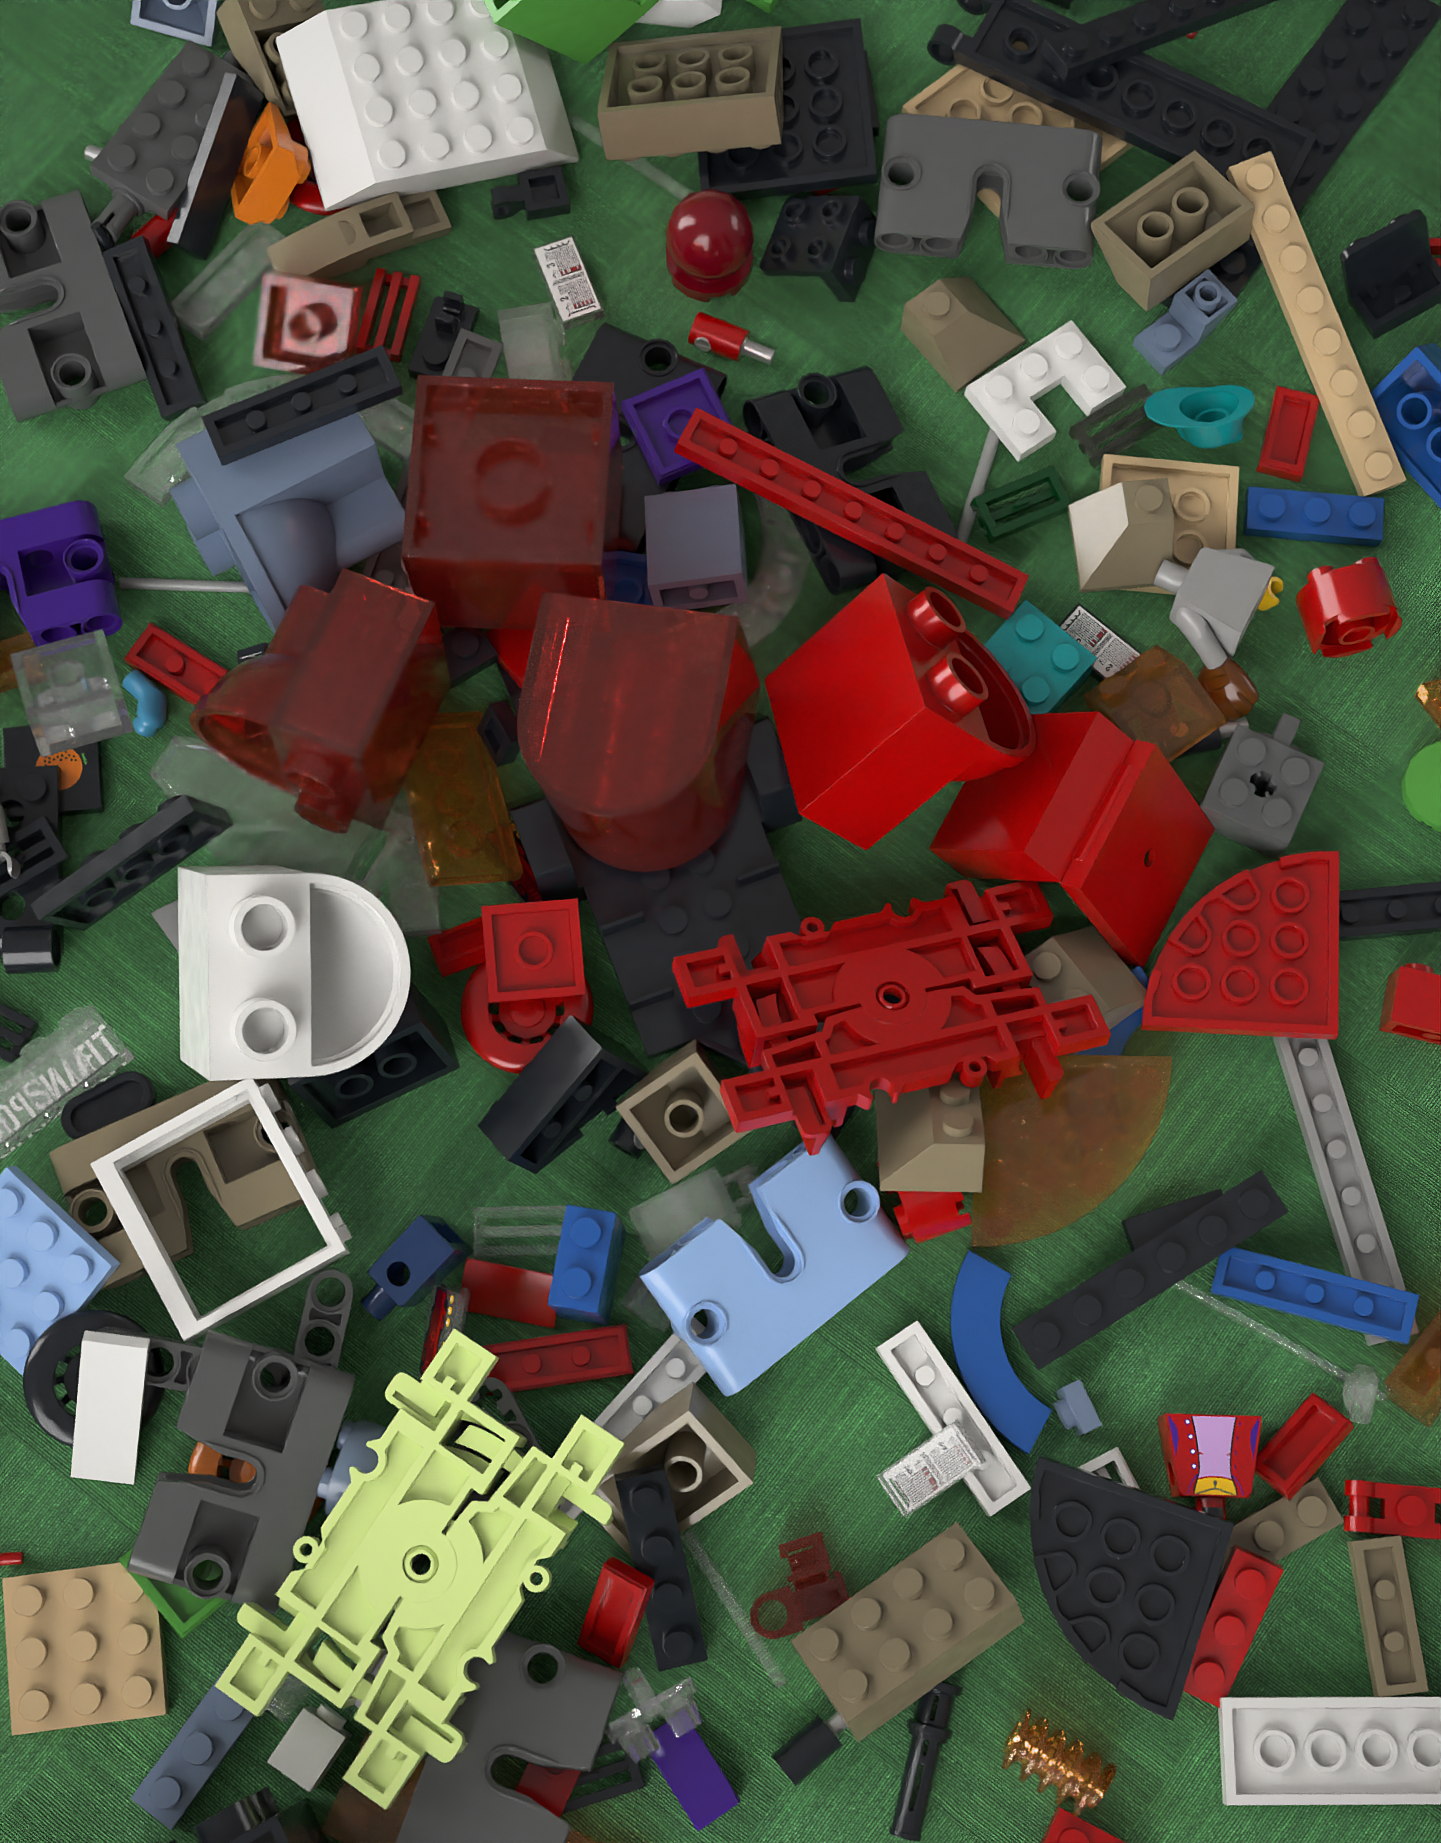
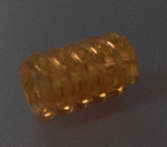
M1027 1707L1015 1722L1003 1746L1002 1751L1004 1755L1001 1768L1006 1771L1017 1761L1022 1763L1019 1780L1025 1782L1030 1776L1037 1773L1039 1780L1036 1791L1041 1794L1054 1784L1057 1786L1054 1803L1060 1805L1068 1797H1074L1072 1814L1076 1817L1088 1807L1093 1809L1101 1801L1111 1785L1117 1771V1765L1111 1762L1101 1769L1102 1755L1096 1751L1089 1753L1083 1758L1084 1743L1077 1739L1065 1747L1066 1732L1061 1728L1054 1730L1047 1736L1049 1720L1042 1716L1029 1725L1031 1709Z

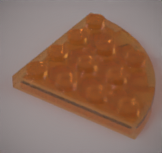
M1118 1055L1058 1056L1057 1058L1064 1071L1063 1077L1051 1094V1097L1042 1100L1035 1090L1023 1061L1019 1062L1024 1074L1004 1079L1000 1088L993 1089L987 1075H985L983 1083L979 1086L985 1154L982 1192H973L972 1247H1000L1024 1243L1050 1235L1072 1225L1110 1198L1131 1176L1145 1156L1157 1133L1165 1111L1170 1088L1172 1057Z

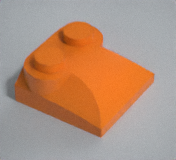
M270 101L252 129L231 189L235 218L250 225L260 221L270 224L275 219L280 220L289 206L291 192L297 183L302 184L306 180L312 165L311 160L308 158L307 147L291 140L289 130L278 106Z

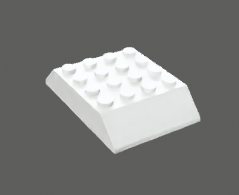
M382 0L330 9L319 13L276 38V44L325 211L355 206L396 191L399 197L518 174L520 172L574 163L579 160L547 47L495 24L483 0Z

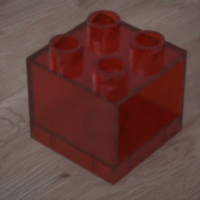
M418 375L401 557L424 626L612 633L623 476V453L614 382Z

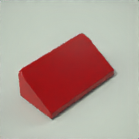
M466 1258L458 1310L554 1329L557 1314L547 1305L553 1275Z

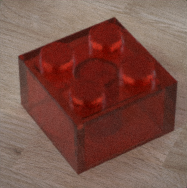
M278 270L263 273L253 366L307 375L353 357L355 354L363 285Z

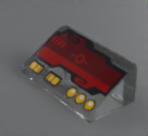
M440 1283L433 1286L418 1371L420 1382L422 1381L421 1377L453 1329L455 1328L464 1334L471 1294L468 1288Z

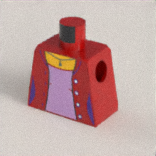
M1173 1413L1158 1416V1429L1171 1496L1176 1498H1195V1509L1226 1519V1499L1250 1498L1261 1430V1416Z

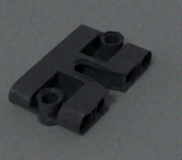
M603 322L568 386L569 390L574 393L570 404L603 429L624 437L630 442L625 446L617 447L593 436L547 427L515 487L510 502V509L546 526H552L561 530L565 539L570 543L592 544L600 548L642 554L646 548L644 496L674 492L681 477L663 485H658L621 410V402L703 367L719 399H721L728 375L678 354L675 346L667 340L658 338L648 341L607 322ZM656 363L668 366L663 371H654L648 367ZM577 513H586L591 516L590 520L585 523H575L570 520Z
M860 366L828 377L819 373H809L802 377L796 388L779 390L744 402L742 408L743 420L750 435L958 539L956 529L926 471L884 474L860 482L851 481L845 476V474L863 469L892 451L894 447L891 442L904 431L879 380L869 366ZM787 510L823 583L832 595L837 596L868 586L883 573L898 581L902 574L910 572Z

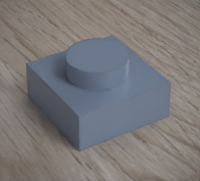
M1080 1379L1055 1391L1059 1401L1054 1402V1407L1066 1430L1073 1428L1076 1436H1080L1102 1426Z

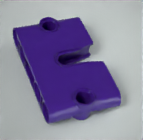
M82 500L71 501L0 520V591L7 590L10 592L11 601L40 654L107 637L121 629L123 622L114 586L115 574L109 563L98 510L93 503Z

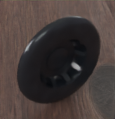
M86 1310L68 1315L47 1328L34 1343L28 1354L23 1371V1393L27 1408L34 1421L48 1436L66 1446L73 1448L76 1412L68 1408L66 1404L71 1400L77 1404L81 1352L72 1356L68 1351L77 1345L82 1348V1339L85 1331L96 1332L104 1327H120L149 1333L142 1325L123 1314L108 1310ZM159 1347L149 1350L147 1368L153 1373L163 1374L166 1372L165 1363ZM59 1362L68 1364L64 1374H57L55 1372ZM64 1383L67 1393L60 1397L56 1385ZM145 1384L141 1431L150 1423L158 1411L165 1388Z

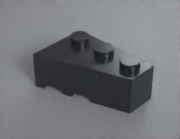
M570 1014L565 1022L554 1031L552 1037L534 1059L523 1068L521 1074L503 1096L492 1105L490 1111L477 1126L507 1161L537 1174L584 1136L580 1128L601 1111L607 1116L616 1110L617 1104L615 1100L636 1083L640 1082L649 1071L623 1044Z

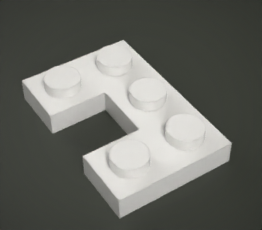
M1071 320L966 387L964 396L1019 462L1052 441L1057 432L1033 401L1061 384L1085 415L1089 417L1122 396L1126 386Z

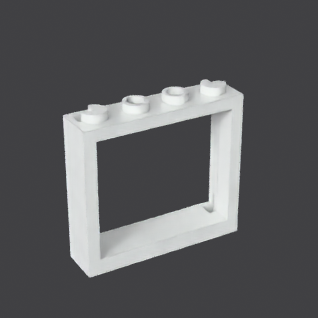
M255 1079L240 1081L90 1164L184 1341L193 1342L207 1334L208 1330L218 1328L350 1254L345 1241L351 1239L352 1236L339 1212L330 1216L321 1198L329 1195L315 1168L309 1172H306L298 1155L305 1152V1149L293 1127L289 1126L283 1129L274 1112L282 1107L268 1083L260 1087ZM251 1103L328 1246L205 1315L200 1316L124 1172Z

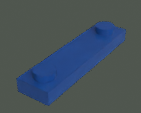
M1236 1247L1219 1256L1211 1288V1294L1405 1345L1409 1343L1419 1299L1418 1294Z

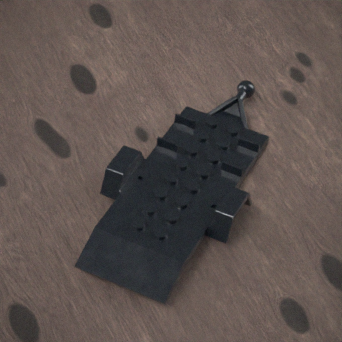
M674 611L670 612L658 647L533 626L565 663L569 676L528 698L501 664L496 662L495 665L515 714L524 725L527 737L526 742L544 790L505 803L528 858L542 901L578 898V902L587 899L648 1060L680 1049L696 1039L702 1048L748 1068L750 1074L763 1071L761 1064L757 1067L749 1068L737 1030L736 1016L732 1008L734 998L687 1008L673 973L672 964L673 958L676 956L718 948L719 938L724 935L733 934L747 970H752L751 961L762 951L768 936L786 932L799 934L801 920L782 876L781 864L779 861H776L766 834L803 820L802 815L799 814L784 754L769 717L758 712L721 725L686 635Z

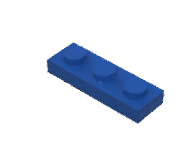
M1249 486L1245 493L1243 535L1379 547L1383 541L1384 498Z

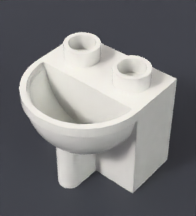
M277 865L178 866L181 1061L209 1081L311 1077L327 1075L349 1068L364 1060L383 1044L397 1025L404 1010L410 987L411 971L410 958L403 933L390 911L379 899L363 887L349 880L322 873L302 872Z

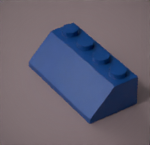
M1430 343L1415 347L1370 393L1398 461L1441 508V349L1436 343Z

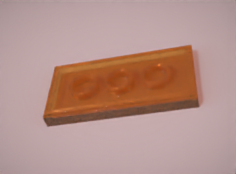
M481 711L392 715L389 721V728L428 887L517 881L523 874L495 762L477 730L483 718Z

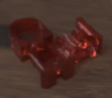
M821 1532L777 1546L781 1559L788 1558L793 1575L787 1576L788 1583L793 1582L795 1592H792L790 1585L764 1593L755 1599L750 1608L749 1617L753 1629L759 1635L768 1639H778L803 1631L802 1622L829 1614L850 1599L842 1574L839 1571H832L834 1579L830 1580L827 1570L832 1569ZM811 1545L813 1546V1548L788 1556L789 1552L796 1551ZM768 1600L781 1602L787 1611L786 1623L776 1631L764 1629L758 1621V1610Z

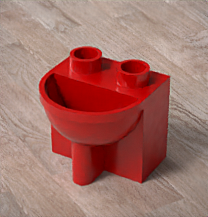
M884 573L764 679L799 814L866 851L949 782L976 780L990 776L1004 768L1015 767L1029 757L1036 747L1037 738L1034 722L1021 693L993 654L966 629L965 621L954 603L940 590L931 586L926 587L917 595Z

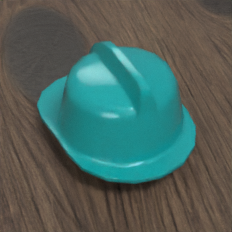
M1236 385L1168 388L1156 392L1147 398L1144 410L1146 416L1154 422L1167 427H1176L1180 437L1193 446L1203 449L1217 448L1239 442L1242 439L1244 417L1253 409L1255 397L1252 391Z

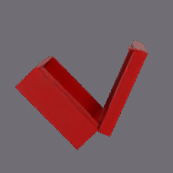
M1099 711L1031 714L1037 738L1034 752L1015 767L1004 768L999 772L980 779L965 781L928 849L965 878L1060 882L1061 886L1124 963L1144 968L1215 828L1156 744L1141 740H1135L1134 742ZM1149 850V858L1146 864H1144L1145 855Z

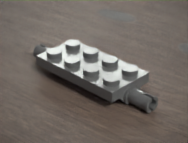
M189 39L90 164L91 175L106 183L111 189L113 197L92 224L100 222L105 231L110 232L109 237L113 243L117 242L119 236L135 215L141 216L143 213L153 212L168 221L179 207L225 73L237 74L260 90L251 77L246 74L244 68L232 54L231 49L221 59Z

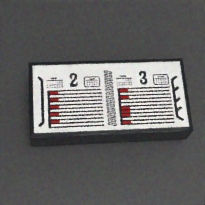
M1080 603L1059 624L1060 628L1097 657L1090 675L1118 698L1146 668L1150 661Z

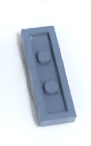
M224 1671L130 1798L170 1830L177 1826L255 1718L253 1713L215 1687Z

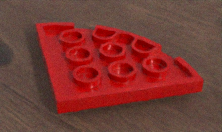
M1313 851L1280 857L1279 861L1264 864L1249 871L1248 869L1241 871L1202 897L1184 915L1172 931L1156 961L1143 1004L1141 1030L1336 1040L1338 1036L1339 851Z

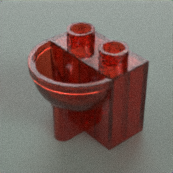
M345 568L342 569L330 594L311 586H298L265 654L246 660L232 668L217 681L207 695L198 699L189 717L193 731L211 750L233 766L273 788L297 797L298 799L293 808L300 817L309 823L337 834L347 833L353 820L382 830L451 684L436 603Z

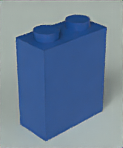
M566 1205L547 1304L560 1318L609 1326L626 1229L617 1213Z

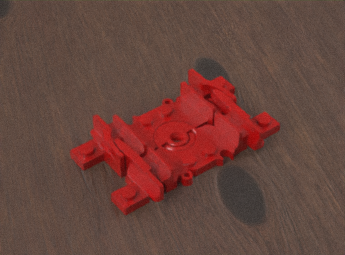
M959 880L946 885L942 899L923 902L914 897L911 898L908 908L910 916L908 917L898 916L893 912L891 904L886 903L881 912L834 922L830 931L824 932V923L820 919L807 917L801 922L798 935L786 932L768 936L762 951L751 961L752 970H747L733 934L724 935L719 938L718 948L674 957L672 970L687 1008L734 998L732 1008L736 1016L739 1039L748 1067H757L760 1064L763 1071L721 1081L719 1092L735 1133L795 1120L809 1156L817 1155L827 1140L832 1125L833 1127L842 1126L847 1107L857 1105L865 1110L870 1109L873 1101V1095L870 1091L873 1089L886 1091L890 1095L891 1102L895 1104L901 1094L949 1083L953 1074L960 1072L959 1079L967 1087L976 1088L980 1086L985 1075H987L992 1088L996 1089L1002 1087L1004 1079L1024 1074L1019 1064L1022 1061L1041 1100L1050 1098L1064 1074L1057 1057L1107 1045L1111 1032L1092 994L1047 1004L1039 987L1028 988L1033 974L1014 935L1048 928L1053 919V914L1037 881H1020L985 889L983 896L979 897L970 881ZM891 994L898 997L901 1001L897 1004H891L885 1001L883 995ZM825 1021L823 1031L816 1032L818 1023Z

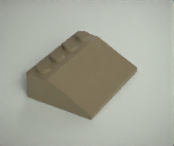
M773 26L611 43L609 45L597 109L606 160L621 159L623 161H635L641 157L664 155L666 157H678L684 153L708 151L710 153H721L733 148L751 147L754 149H764L771 145L781 144L783 130L782 27Z

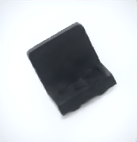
M860 195L792 196L784 202L761 260L760 269L767 276H820L839 302H855L861 284L866 278L867 268L876 248L874 238L877 218Z
M1420 209L1400 215L1375 233L1353 241L1340 255L1348 303L1374 340L1441 303V267L1431 255L1427 219Z

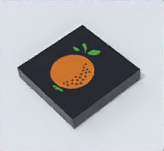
M97 719L2 728L4 768L58 765L61 768L62 817L105 812L100 724ZM9 803L6 805L7 818L11 822L24 819L25 810L21 804Z

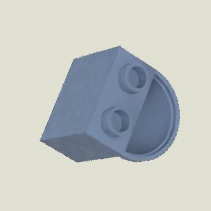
M358 412L222 466L206 429L176 444L190 479L170 488L169 492L187 524L186 528L213 577L235 566L266 623L280 644L296 637L295 632L306 626L324 608L335 588L339 572L415 534L406 512L384 476L376 443Z

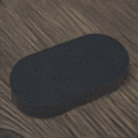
M135 1071L122 1072L70 1099L62 1110V1127L68 1136L74 1140L155 1105L157 1100L156 1089L152 1082L143 1074Z

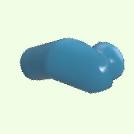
M135 669L125 677L122 686L138 700L137 717L133 720L134 730L141 736L152 737L166 722L168 700L166 695L138 669Z

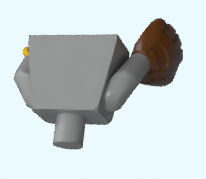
M1207 547L1201 548L1190 569L1164 560L1153 584L1176 594L1169 618L1172 623L1177 625L1205 664L1198 675L1197 703L1203 712L1214 716L1217 721H1235L1242 718L1252 710L1253 705L1258 701L1259 693L1243 669L1231 658H1233L1256 610L1266 611L1278 605L1279 598L1275 595L1283 590L1281 578L1272 577L1275 566L1256 561L1243 548L1219 550Z

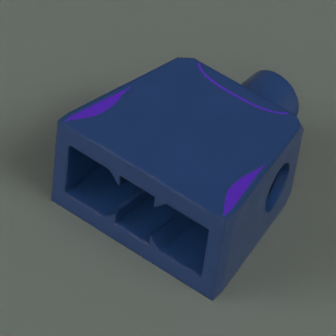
M419 1215L369 1269V1275L377 1284L360 1302L379 1321H382L397 1305L401 1307H415L474 1250L441 1216ZM406 1266L410 1270L408 1282L404 1279V1269Z

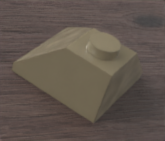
M969 276L939 279L904 304L900 330L956 393L1022 346L1026 340Z
M1168 478L1120 482L1068 505L1080 593L1154 587V580L1163 561L1167 560L1173 563L1174 517Z

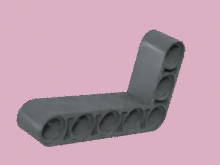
M325 1267L310 1277L292 1350L293 1356L337 1369L353 1299L352 1283L343 1271L334 1267ZM327 1277L339 1279L344 1286V1293L341 1299L333 1304H324L316 1297L318 1283ZM104 1327L96 1331L149 1338V1350L156 1347L167 1349L174 1359L172 1368L163 1374L153 1373L147 1368L145 1384L187 1392L203 1343L189 1342L120 1327ZM315 1327H325L333 1334L331 1347L322 1353L309 1351L305 1346L307 1333ZM273 1362L264 1367L273 1375L271 1386L283 1384L290 1375L289 1369L282 1363Z

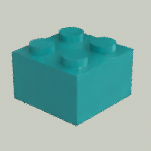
M1027 600L1017 608L1009 619L984 644L1018 688L1030 714L1057 713L1088 679L1097 660L1096 656Z

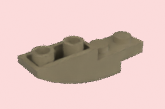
M436 190L399 197L396 191L352 206L306 226L267 248L266 252L285 292L366 267L367 261L370 258L449 235L452 226Z

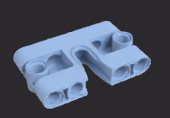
M829 1134L819 1154L809 1156L805 1144L802 1142L748 1184L765 1229L783 1255V1265L777 1273L773 1274L757 1251L719 1218L713 1221L709 1217L703 1219L662 1251L638 1273L671 1320L674 1334L688 1344L724 1396L733 1395L749 1385L891 1270L910 1251L909 1246L880 1206V1197L877 1190L870 1183L861 1179L831 1134ZM852 1189L858 1197V1204L853 1213L849 1214L844 1207V1199L849 1190ZM703 1309L707 1315L708 1323L706 1329L701 1334L695 1335L691 1329V1320L697 1311Z

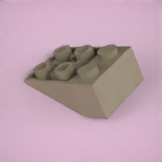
M225 0L216 14L232 54L260 91L265 94L264 96L267 100L278 106L283 119L297 116L276 44V38L325 11L321 0Z

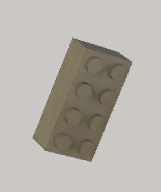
M956 1522L796 1636L791 1642L857 1742H860L933 1689L938 1683L947 1679L1024 1623V1619L1017 1600L958 1522Z

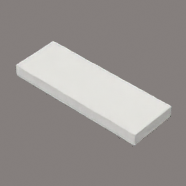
M93 1331L84 1332L81 1348L71 1477L134 1485L137 1472L150 1344L149 1338Z

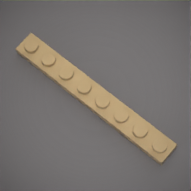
M1271 151L1229 167L1226 172L1229 182L1255 205L1251 236L1358 496L1371 497L1403 484L1406 481L1405 475Z

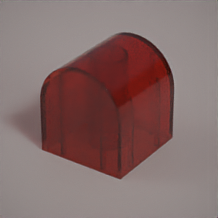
M542 592L518 706V743L529 771L568 833L584 851L595 859L607 865L628 871L650 872L669 869L688 862L703 853L721 836L730 823L741 794L761 687L739 617Z

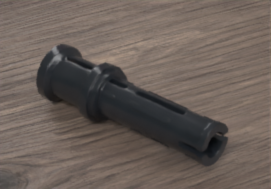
M945 1681L938 1683L933 1689L918 1699L914 1718L908 1719L906 1727L909 1728L908 1733L912 1735L901 1779L892 1827L889 1830V1833L894 1836L916 1842L921 1841V1831L933 1788L942 1743L947 1744L948 1739L952 1737L953 1731L949 1728L955 1697L962 1694L963 1687ZM939 1696L935 1717L931 1719L930 1714L934 1697ZM927 1739L929 1740L927 1753L923 1754L924 1740ZM923 1764L915 1805L913 1808H910L909 1805L918 1766Z

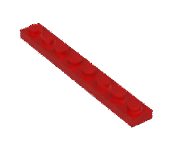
M697 407L676 444L674 453L1005 620H1008L1013 613L1029 578L1028 574Z

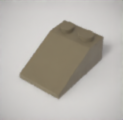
M692 1382L655 1408L622 1440L627 1445L595 1492L597 1496L612 1506L614 1519L609 1526L601 1522L599 1523L633 1559L614 1474L664 1463L678 1528L681 1534L754 1483L757 1452L701 1389Z

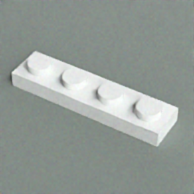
M918 1320L875 1349L933 1436L937 1437L958 1422L981 1455L983 1461L961 1475V1478L988 1517H991L1031 1489Z

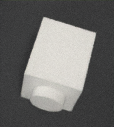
M321 1704L317 1710L312 1706L304 1707L267 1762L308 1792L316 1789L352 1736V1734L342 1728L346 1723V1719L324 1704Z

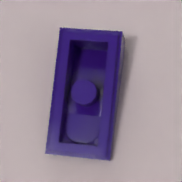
M684 1710L641 1739L697 1831L706 1827L740 1802L739 1796Z

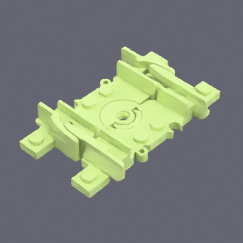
M455 1328L421 1377V1383L406 1373H398L388 1385L385 1397L400 1410L380 1439L366 1443L367 1447L372 1448L377 1453L378 1465L370 1473H364L358 1467H350L351 1483L321 1526L323 1541L321 1542L316 1537L304 1536L295 1542L293 1547L295 1558L302 1563L308 1564L304 1569L292 1571L276 1594L280 1598L278 1606L295 1617L290 1626H287L260 1605L254 1602L244 1603L237 1614V1620L241 1626L251 1633L215 1685V1687L255 1716L263 1715L290 1673L340 1709L353 1706L357 1699L363 1701L354 1719L371 1730L372 1734L342 1779L385 1810L391 1807L426 1752L437 1760L447 1763L456 1754L463 1752L468 1743L465 1741L464 1734L450 1724L449 1721L457 1708L464 1703L466 1699L464 1693L480 1687L478 1683L472 1681L468 1676L467 1666L474 1657H481L489 1664L497 1661L495 1646L525 1601L524 1585L532 1592H542L550 1587L552 1582L550 1570L545 1566L537 1564L541 1559L554 1557L558 1549H564L568 1543L569 1536L578 1524L577 1521L558 1509L560 1504L563 1505L567 1499L606 1526L611 1524L614 1519L612 1506L597 1496L595 1492L627 1445L581 1414L553 1458L535 1446H532L528 1453L524 1455L517 1447L523 1448L528 1439L471 1402L499 1358ZM462 1420L478 1424L497 1434L495 1435L485 1429L469 1425L455 1442L480 1452L492 1460L491 1463L468 1451L446 1446ZM503 1467L511 1474L494 1493V1487L504 1473L501 1470ZM473 1490L481 1495L492 1496L488 1502L471 1501L456 1521L454 1520ZM307 1544L312 1546V1553L309 1556L304 1552ZM418 1554L427 1555L431 1561L429 1571L423 1575L417 1574L412 1567L413 1559ZM537 1572L543 1577L542 1583L539 1585L533 1582V1576ZM395 1610V1613L382 1636V1640L377 1635L389 1619L392 1612ZM322 1631L330 1635L342 1652L356 1664L347 1660L331 1640L323 1641L317 1654L312 1649V1646ZM387 1654L381 1668L379 1669L375 1677L371 1673L374 1671L375 1667L377 1666L383 1655Z

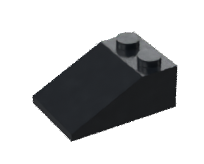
M410 980L407 1001L397 1025L383 1044L359 1063L339 1072L311 1077H289L287 1080L289 1086L333 1129L460 1068V1064L446 1022Z

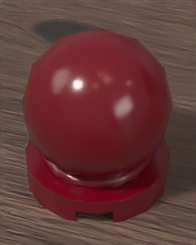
M711 188L689 193L673 208L665 229L667 245L666 264L667 270L672 277V283L685 296L702 302H710L711 297H722L731 293V296H734L748 283L753 269V223L745 206L730 193Z

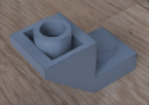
M1207 269L1174 295L1169 311L1139 333L1132 345L1163 376L1201 345L1237 305L1238 300Z

